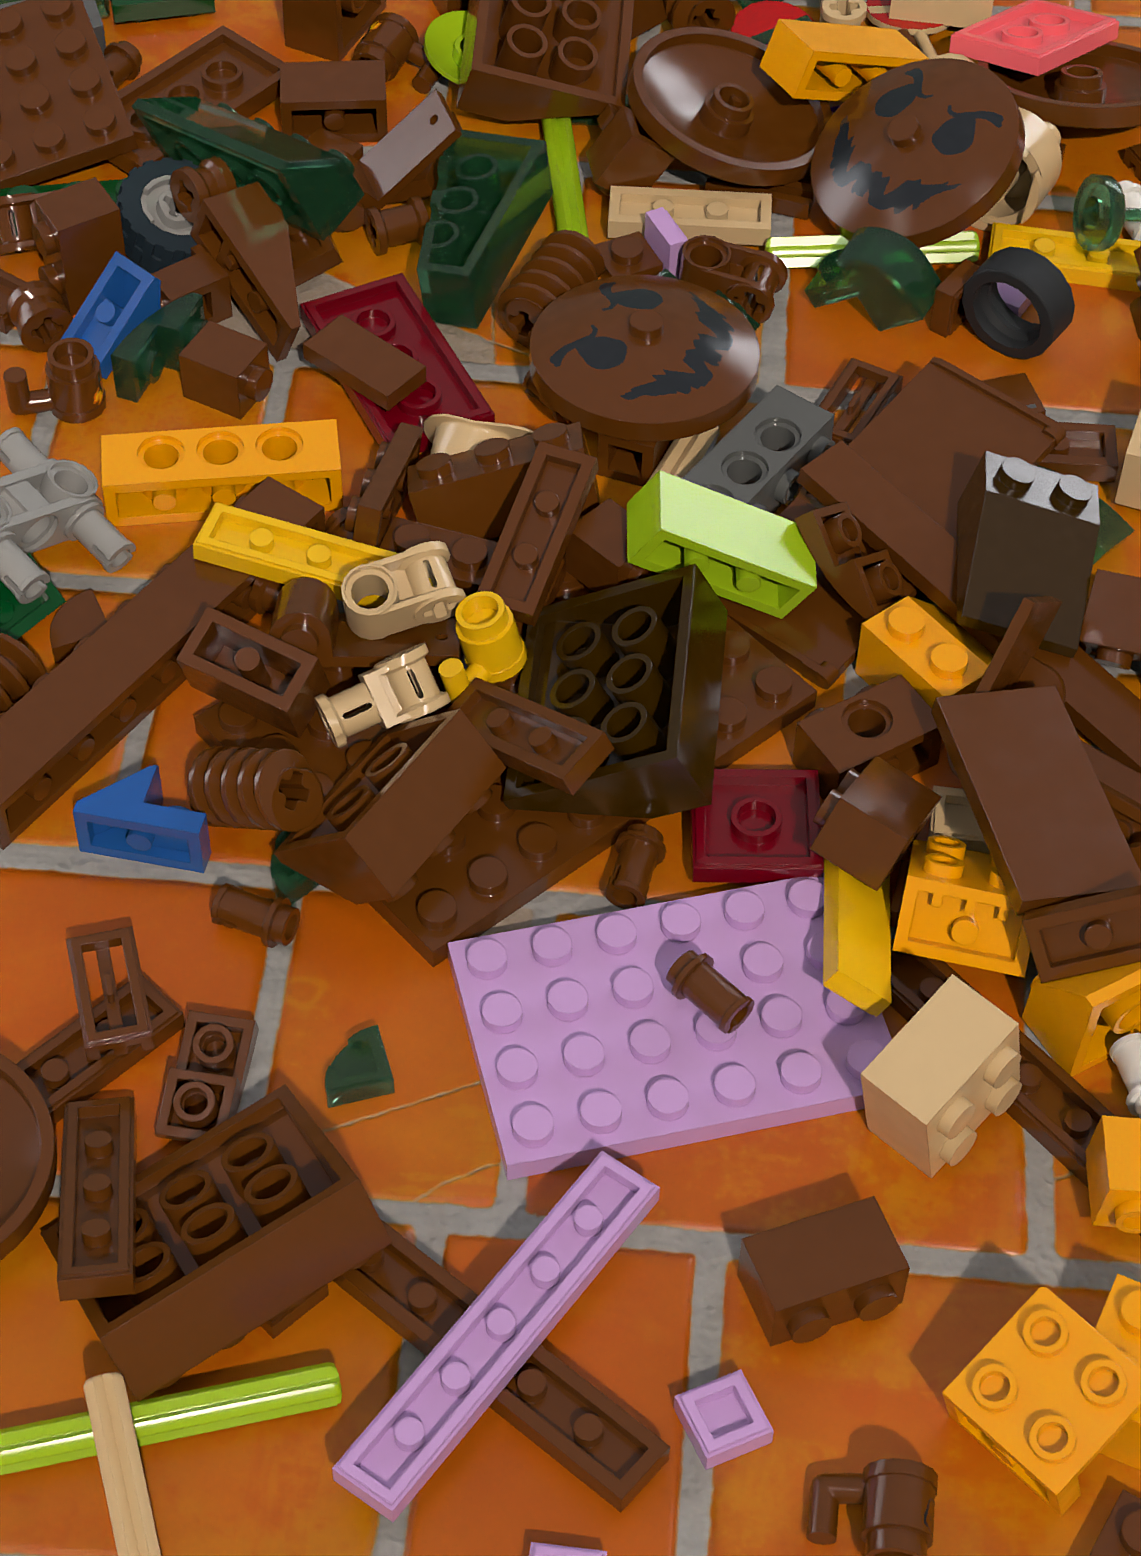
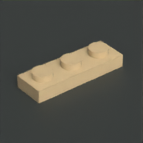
M611 186L608 238H618L638 231L644 237L646 212L661 207L667 210L687 239L700 235H709L740 246H765L766 240L771 236L772 194Z

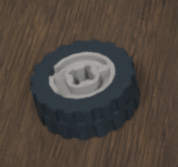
M162 158L159 161H153L152 159L143 162V166L139 168L134 167L129 171L128 178L123 179L120 185L116 205L120 209L125 253L132 262L144 268L150 274L190 257L191 247L197 245L190 235L194 223L187 221L176 207L170 188L172 172L184 166L194 169L198 168L199 166L192 164L193 161L185 159L179 161L172 158Z

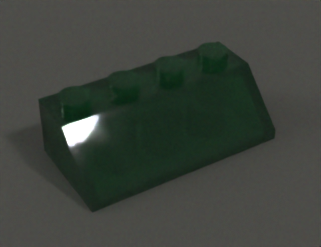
M196 96L138 98L132 105V108L165 158L179 161L185 159L193 161L192 164L199 166L200 162L213 156L220 157L232 171L237 188L259 182L269 198L278 204L289 226L318 240L324 241L328 235L330 236L365 195L353 175L355 172L353 164L341 152L335 149H329L327 152L315 147L297 133H292L290 136L275 130L268 122L261 118L248 119L239 115L225 103L215 105Z

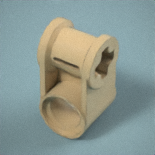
M441 541L421 543L402 553L368 564H361L350 570L344 577L341 591L346 621L352 632L364 639H383L388 635L422 624L435 623L453 617L458 604L466 598V594L463 589L456 587L447 564L451 554L446 543ZM429 578L431 579L434 587L431 586ZM369 595H378L386 599L383 605L374 609H365L357 605L362 598Z

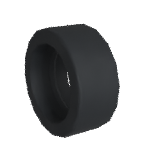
M1007 247L994 252L965 283L962 296L966 319L976 335L991 349L1007 357L1030 359L1042 355L1072 323L1075 310L1072 289L1062 272L1046 257L1027 248ZM996 282L1006 283L1024 294L1036 309L1040 324L1030 323L1011 311L1001 298Z

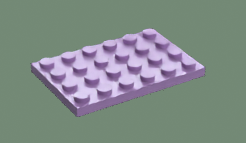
M824 874L823 877H796L448 942V961L507 1181L591 1164L601 1151L617 1159L865 1109L860 1074L892 1039L882 1013L877 1017L870 1015L823 986ZM694 950L699 955L703 953L709 954L714 959L713 968L743 994L750 996L754 1000L755 1004L750 1015L732 1033H723L716 1023L687 998L679 1000L672 995V985L666 980V977L674 962L685 952Z

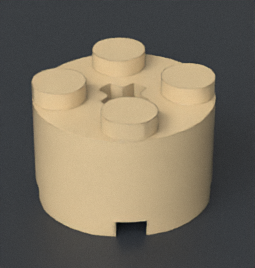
M1020 107L1018 108L1025 125V148L1020 167L1005 194L982 218L971 225L974 228L991 232L993 222L1012 225L1020 223L1021 225L1031 217L1060 176L1062 154L1059 146L1061 143L1059 130L1055 125L1044 122L1037 115Z

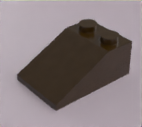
M985 451L957 502V624L1004 637L1024 597L1053 596L1061 600L1062 604L1039 648L1073 658L1079 646L1100 527L1098 485L1086 482L1075 475H1063L1031 465L1020 458L1005 457Z

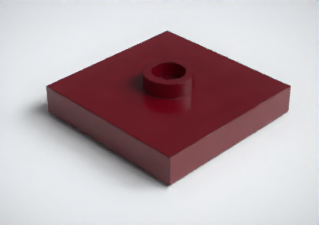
M714 769L711 805L691 809L692 882L769 883L796 877H823V857L810 849L822 829L813 822L820 808L818 770Z

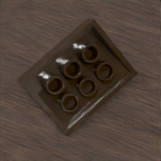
M696 564L543 606L536 625L527 626L525 640L527 660L521 669L518 695L604 731L614 750L574 795H570L508 767L503 802L508 809L653 819L711 805L728 611Z

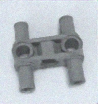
M18 427L10 428L0 435V461L12 473L0 477V581L15 595L16 600L21 604H28L36 600L48 587L46 583L50 582V576L41 570L27 553H33L67 540H78L109 573L116 572L124 567L133 557L131 553L136 551V546L104 516L105 510L102 500L95 494L99 486L98 481L92 471L75 461L48 459Z

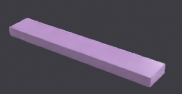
M601 1151L332 1468L333 1480L391 1522H394L659 1201L660 1187Z

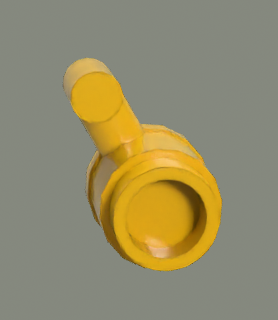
M489 591L473 593L463 599L456 608V634L465 656L467 668L464 669L463 663L457 658L444 660L438 668L444 688L451 699V704L476 677L489 683L503 682L515 676L523 668L527 660V649L519 634L513 613L496 593Z

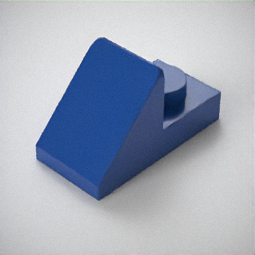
M116 251L61 339L80 338L89 342L100 362L102 378L107 379L136 332L158 344L160 340L161 280Z
M158 765L148 766L76 801L73 817L80 851L188 871L205 872L211 855L206 813L191 811L182 806H163V793Z

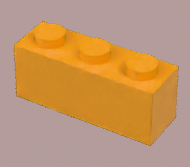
M778 19L759 66L795 99L844 102L855 91L875 77L896 67L929 58L896 29Z

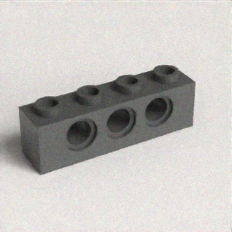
M776 385L682 479L774 513L782 504L787 506L797 497L802 487L797 482L800 469L836 444L832 440L835 414Z

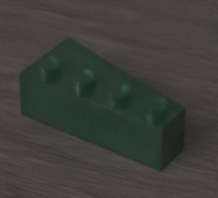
M461 130L462 135L444 151L443 156L439 157L437 188L432 191L430 222H426L417 265L423 305L434 322L478 329L553 194L546 141Z

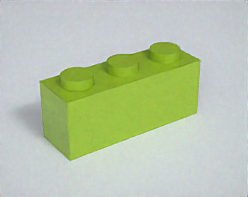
M661 470L627 502L628 563L658 574L696 564L716 595L783 619L817 588L816 561L794 521Z

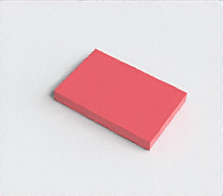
M1027 0L952 34L949 53L961 54L968 58L1039 76L1117 39L1120 21H1117L1116 18L1045 0Z

